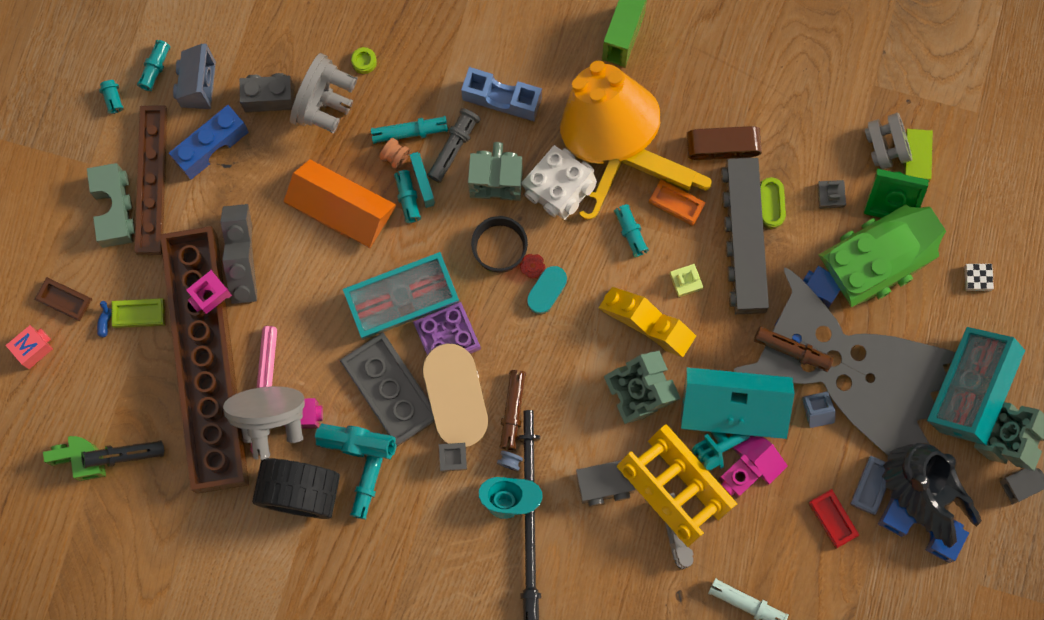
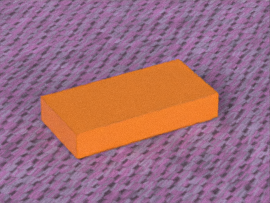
M662 179L659 181L648 202L691 226H694L706 202Z

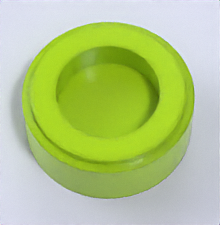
M358 48L351 56L352 66L358 73L368 74L377 65L376 55L369 48Z

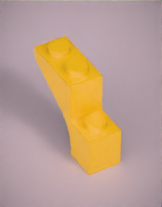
M611 287L598 307L607 315L646 335L666 352L680 357H684L696 338V335L679 319L662 314L645 297Z

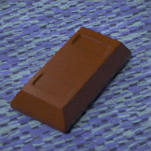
M46 277L34 300L81 321L92 298Z

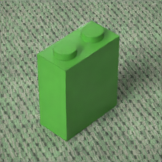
M647 0L618 1L604 39L602 60L626 68L645 15Z

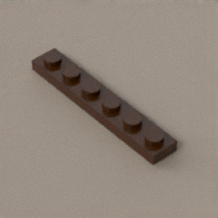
M165 105L140 106L135 253L137 255H162L160 234H163L167 134V107Z

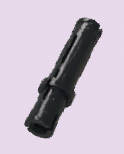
M162 440L114 448L109 445L105 446V449L81 452L83 468L101 465L113 467L115 463L159 456L164 457V445ZM147 450V452L127 455V452ZM119 454L117 457L99 459V456Z

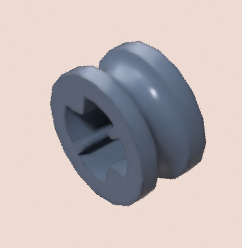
M501 451L502 458L497 461V464L514 471H519L520 467L518 464L523 461V458L507 451Z

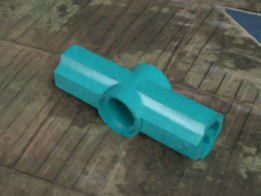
M321 423L315 433L317 446L340 450L342 453L356 457L367 455L391 460V457L395 455L397 446L396 438L393 436L373 433L367 429L351 425L345 428Z

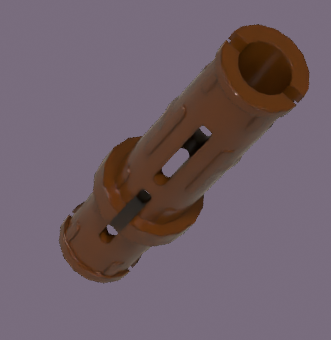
M762 326L758 328L754 337V342L799 360V363L803 365L807 363L828 372L833 363V356L813 349L812 345L800 344Z
M510 370L504 418H501L503 429L499 448L506 450L509 439L508 450H516L518 428L521 427L522 423L519 418L526 372L520 371L518 381H516L517 370Z

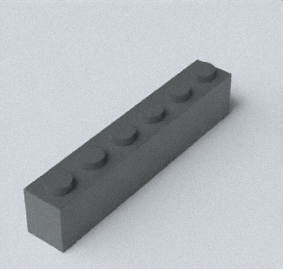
M758 158L727 159L725 167L721 168V181L726 183L727 192H723V207H728V217H724L725 232H729L730 241H726V256L731 257V266H728L727 275L728 282L733 283V291L729 292V305L734 307L735 315L763 314L767 312L769 304Z

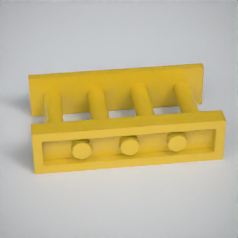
M665 424L648 440L652 446L638 458L631 451L616 467L674 531L677 537L689 547L704 534L699 526L712 515L719 521L737 503L669 426ZM660 455L670 467L655 478L645 465ZM678 475L688 487L675 498H672L663 486ZM696 495L706 507L691 519L681 506Z

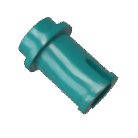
M114 80L100 83L101 88H99V92L103 94L108 109L107 112L114 114L118 113L117 109L120 112L124 110L118 93L119 85Z

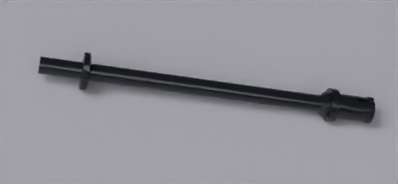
M524 410V435L517 436V440L524 442V479L535 483L534 442L540 440V435H534V411ZM535 510L525 514L526 588L523 590V593H520V599H523V620H539V599H541V593L536 588Z

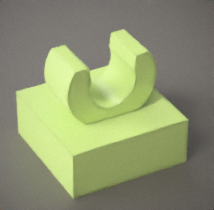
M695 264L670 272L678 298L703 289Z

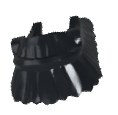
M928 443L910 444L892 450L891 455L887 457L888 461L883 465L885 472L882 477L886 480L885 487L891 490V498L898 500L899 507L906 508L908 515L914 517L917 524H924L926 532H933L935 538L942 540L948 548H951L957 542L954 515L944 508L953 501L961 508L973 525L977 527L981 523L980 514L973 506V500L966 493L955 470L956 459L953 455L944 454Z

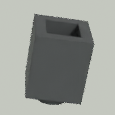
M1024 468L999 481L1011 504L1020 502L1044 490V474L1039 468H1035V471Z

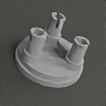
M319 53L310 65L298 90L290 115V123L295 126L299 124L302 126L306 124L312 126L314 124L334 134L340 118L331 116L319 109L321 106L325 108L328 106L347 115L350 109L342 106L341 103L352 107L353 100L334 93L333 89L330 88V84H334L352 93L358 78L338 70L337 66L333 65L332 60L328 59L327 55Z
M279 386L254 388L233 395L223 405L224 415L228 422L235 427L241 428L242 442L252 443L253 458L256 460L259 459V454L261 460L270 457L268 435L271 428L285 425L287 442L297 443L303 440L300 419L303 417L305 400L304 395L296 389Z

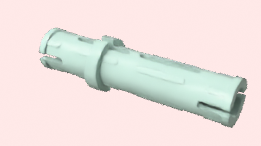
M715 578L708 594L754 615L756 620H778L775 617L787 620L789 614H785L767 605V601L763 599L759 601L719 581L717 578Z

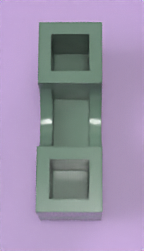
M117 163L87 168L89 190L96 200L103 198L112 199V206L106 214L93 217L96 241L103 248L132 243V234H135V224L133 219L129 217L132 202L130 195H126L125 186L129 185L126 170L123 171Z

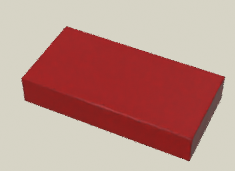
M832 489L808 502L835 549L859 536L858 531Z

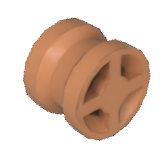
M391 138L382 149L379 158L383 162H390L392 168L398 170L407 160L411 150L407 146L402 147L398 144V140Z

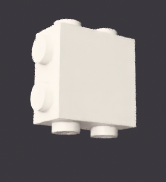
M554 145L522 181L526 191L524 195L532 203L536 204L539 202L542 204L544 210L551 216L556 217L558 215L565 220L569 215L575 213L583 198L593 192L597 183L593 173L594 169L584 161L582 163L577 161L569 150L565 148L561 150Z

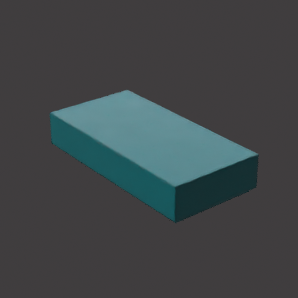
M420 153L409 154L425 207L434 206V196Z

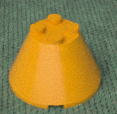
M594 61L590 64V67L581 71L572 81V89L560 122L561 137L566 148L581 160L597 164H604L605 160L613 159L623 161L641 152L655 138L661 123L660 108L651 92L619 68L605 64L603 61Z

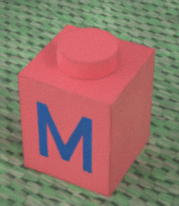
M31 325L5 345L21 365L28 369L53 350L48 343L51 338L42 328L36 330Z

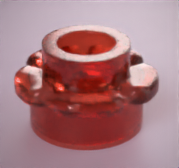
M538 254L525 255L522 259L523 262L520 264L521 272L528 278H537L546 268L543 263V257Z

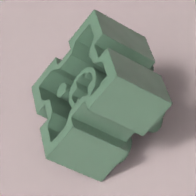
M502 142L493 143L492 153L489 151H477L476 154L470 153L468 177L470 198L490 199V197L500 198V200L521 201L522 156H517L516 153L512 152L503 153Z
M660 351L641 354L627 362V366L619 367L604 376L611 394H617L621 401L617 404V408L624 424L645 419L657 412L658 409L681 399L673 380H666L663 372L668 369Z
M1004 402L987 445L975 443L974 448L988 460L1007 464L1009 460L1016 467L1035 471L1042 453L1038 445L1040 441H1044V413L1039 409L1021 406L1018 410L1013 404Z

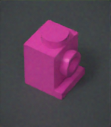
M212 270L186 289L191 295L188 299L189 303L197 312L202 309L206 314L223 300L232 296ZM206 293H213L207 300L204 299Z
M744 454L719 480L722 482L721 486L730 496L734 495L738 498L763 473ZM736 473L744 475L745 479L743 482H738L735 479Z

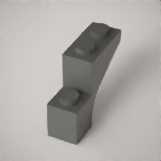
M249 205L223 206L220 221L225 242L222 261L228 290L232 295L230 297L231 304L257 301V287Z

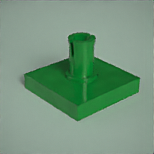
M877 168L864 206V214L883 218L904 205L920 208L928 189L929 180Z

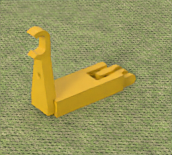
M643 149L638 154L623 161L618 159L609 160L596 193L592 192L589 195L590 198H594L597 201L593 212L587 214L581 211L579 214L587 220L597 217L621 163L687 191H690L692 186L707 191L710 189L712 181L707 176Z

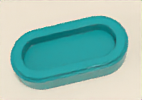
M551 266L543 271L527 298L528 307L532 312L545 314L553 307L567 283V275L562 268Z

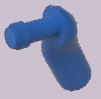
M105 301L100 302L103 311L97 322V334L102 338L108 335V322L112 316V309L107 307Z

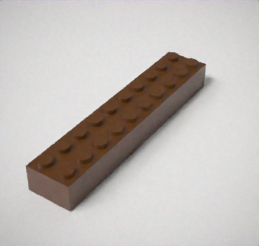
M212 226L160 234L191 491L199 494L249 486L241 428L235 427L228 422L223 409L225 401L238 394L226 299L207 314L202 309L197 312L189 303L188 299L191 295L186 290L210 270L224 285L217 233ZM206 293L204 299L207 300L213 293Z

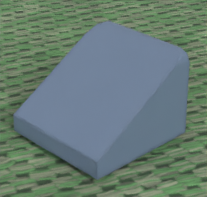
M828 391L802 397L810 428L835 422V409Z

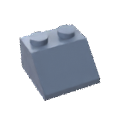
M199 44L181 51V59L176 62V74L179 77L178 84H174L173 97L182 108L211 109L216 61L207 44Z

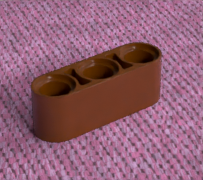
M759 127L705 128L687 132L688 158L691 160L750 158L762 154Z

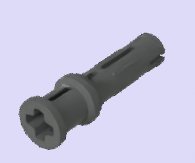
M461 108L459 111L461 115L455 125L450 127V136L432 168L427 173L429 178L438 183L442 182L462 144L470 140L469 135L475 124L481 121L478 115L468 109Z

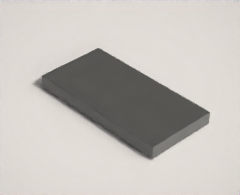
M384 332L340 360L388 435L396 438V447L434 423L428 398Z

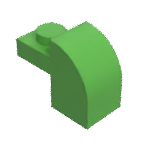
M69 436V447L66 444L52 446L51 451L43 452L44 462L51 466L71 462L73 478L76 480L84 481L106 476L105 465L83 468L81 452L99 449L81 437Z

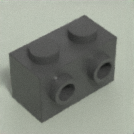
M275 73L272 77L248 75L246 78H239L240 104L245 112L292 110L295 92L291 76Z
M622 460L576 470L582 504L588 503L589 507L605 504L604 499L614 497L615 501L631 498L630 494L635 492V487L616 467Z

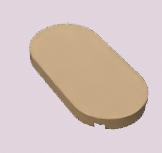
M441 344L433 348L426 356L422 369L436 430L446 443H466V447L477 443L484 436L488 426L487 411L475 362L465 348L456 344Z

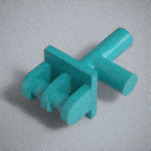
M711 432L719 443L716 444L706 434L704 435L705 440L696 444L692 448V452L694 455H699L698 460L704 463V467L707 470H712L717 466L721 469L724 467L722 453L749 439L750 435L734 434L727 437L725 433Z

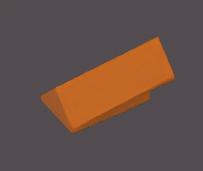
M311 159L293 172L284 198L285 204L368 248L372 247L396 207V204Z

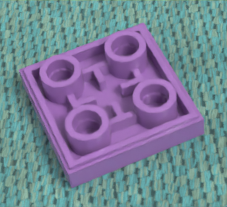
M461 302L413 322L427 355L436 346L447 343L459 345L470 354L481 350Z

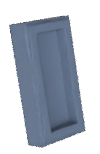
M869 456L850 502L851 506L876 515L886 491V480L882 477L885 472L883 465L886 462Z

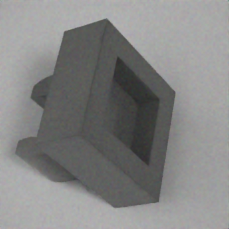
M844 180L819 181L817 183L819 209L844 208L846 206Z
M466 443L439 444L441 472L467 470Z

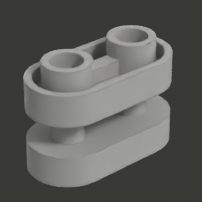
M899 113L888 115L889 124L881 125L880 120L876 119L868 122V128H865L867 140L869 143L873 142L875 150L871 152L873 162L876 167L880 166L882 170L893 167L892 159L899 157L902 164L912 161L910 146ZM892 133L895 147L889 149L885 135Z

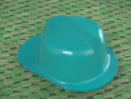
M493 477L482 483L479 489V499L482 505L492 515L500 519H508L515 515L532 512L540 505L543 499L542 490L539 485L525 479Z

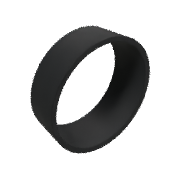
M494 216L481 222L475 229L471 239V248L476 260L487 270L497 273L507 272L517 267L524 258L528 247V239L523 227L517 221L505 216ZM494 226L509 227L522 240L523 252L521 258L515 264L506 268L487 266L480 260L477 253V243L480 236L487 229Z

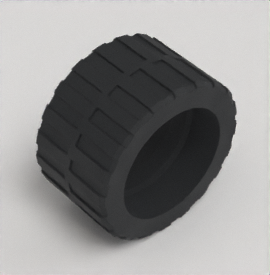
M276 458L263 459L260 463L252 503L256 506L278 512L311 518L330 519L333 514L340 474L336 471L307 463Z

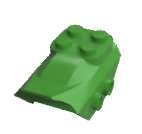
M904 205L878 221L875 218L867 221L861 226L863 229L857 233L853 231L846 233L840 238L841 242L818 255L850 306L854 307L874 297H877L879 300L891 293L890 288L896 284L902 287L912 281L913 274L940 257L938 249L946 230L931 207L915 208Z

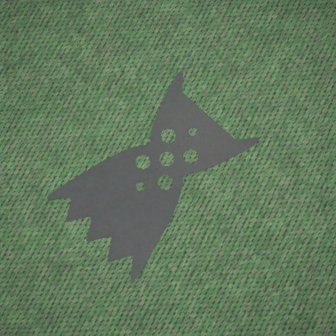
M784 268L792 293L773 332L792 339L794 334H799L802 337L800 344H810L814 347L813 349L825 354L831 350L838 351L842 357L841 363L835 367L831 366L828 372L817 367L812 372H806L802 369L799 360L765 346L757 363L736 367L734 371L793 377V383L808 384L819 381L824 383L833 401L852 424L888 456L891 455L892 450L910 444L915 445L916 443L929 444L917 421L928 419L935 403L930 393L940 391L947 375L943 365L952 363L956 352L895 336L878 334L845 335L836 318L810 287L793 271ZM826 326L830 329L831 338L829 341L820 342L816 338L815 333L818 327ZM861 345L865 348L866 357L864 360L856 361L851 357L850 351L853 346ZM868 373L874 374L875 381L868 383L865 375ZM845 374L851 378L852 386L849 390L842 391L836 386L838 376Z

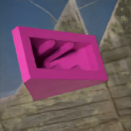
M750 436L749 439L732 447L740 457L745 454L763 473L760 477L768 485L788 467L774 445L763 437Z

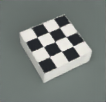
M966 264L964 266L966 291H992L994 289L992 264Z

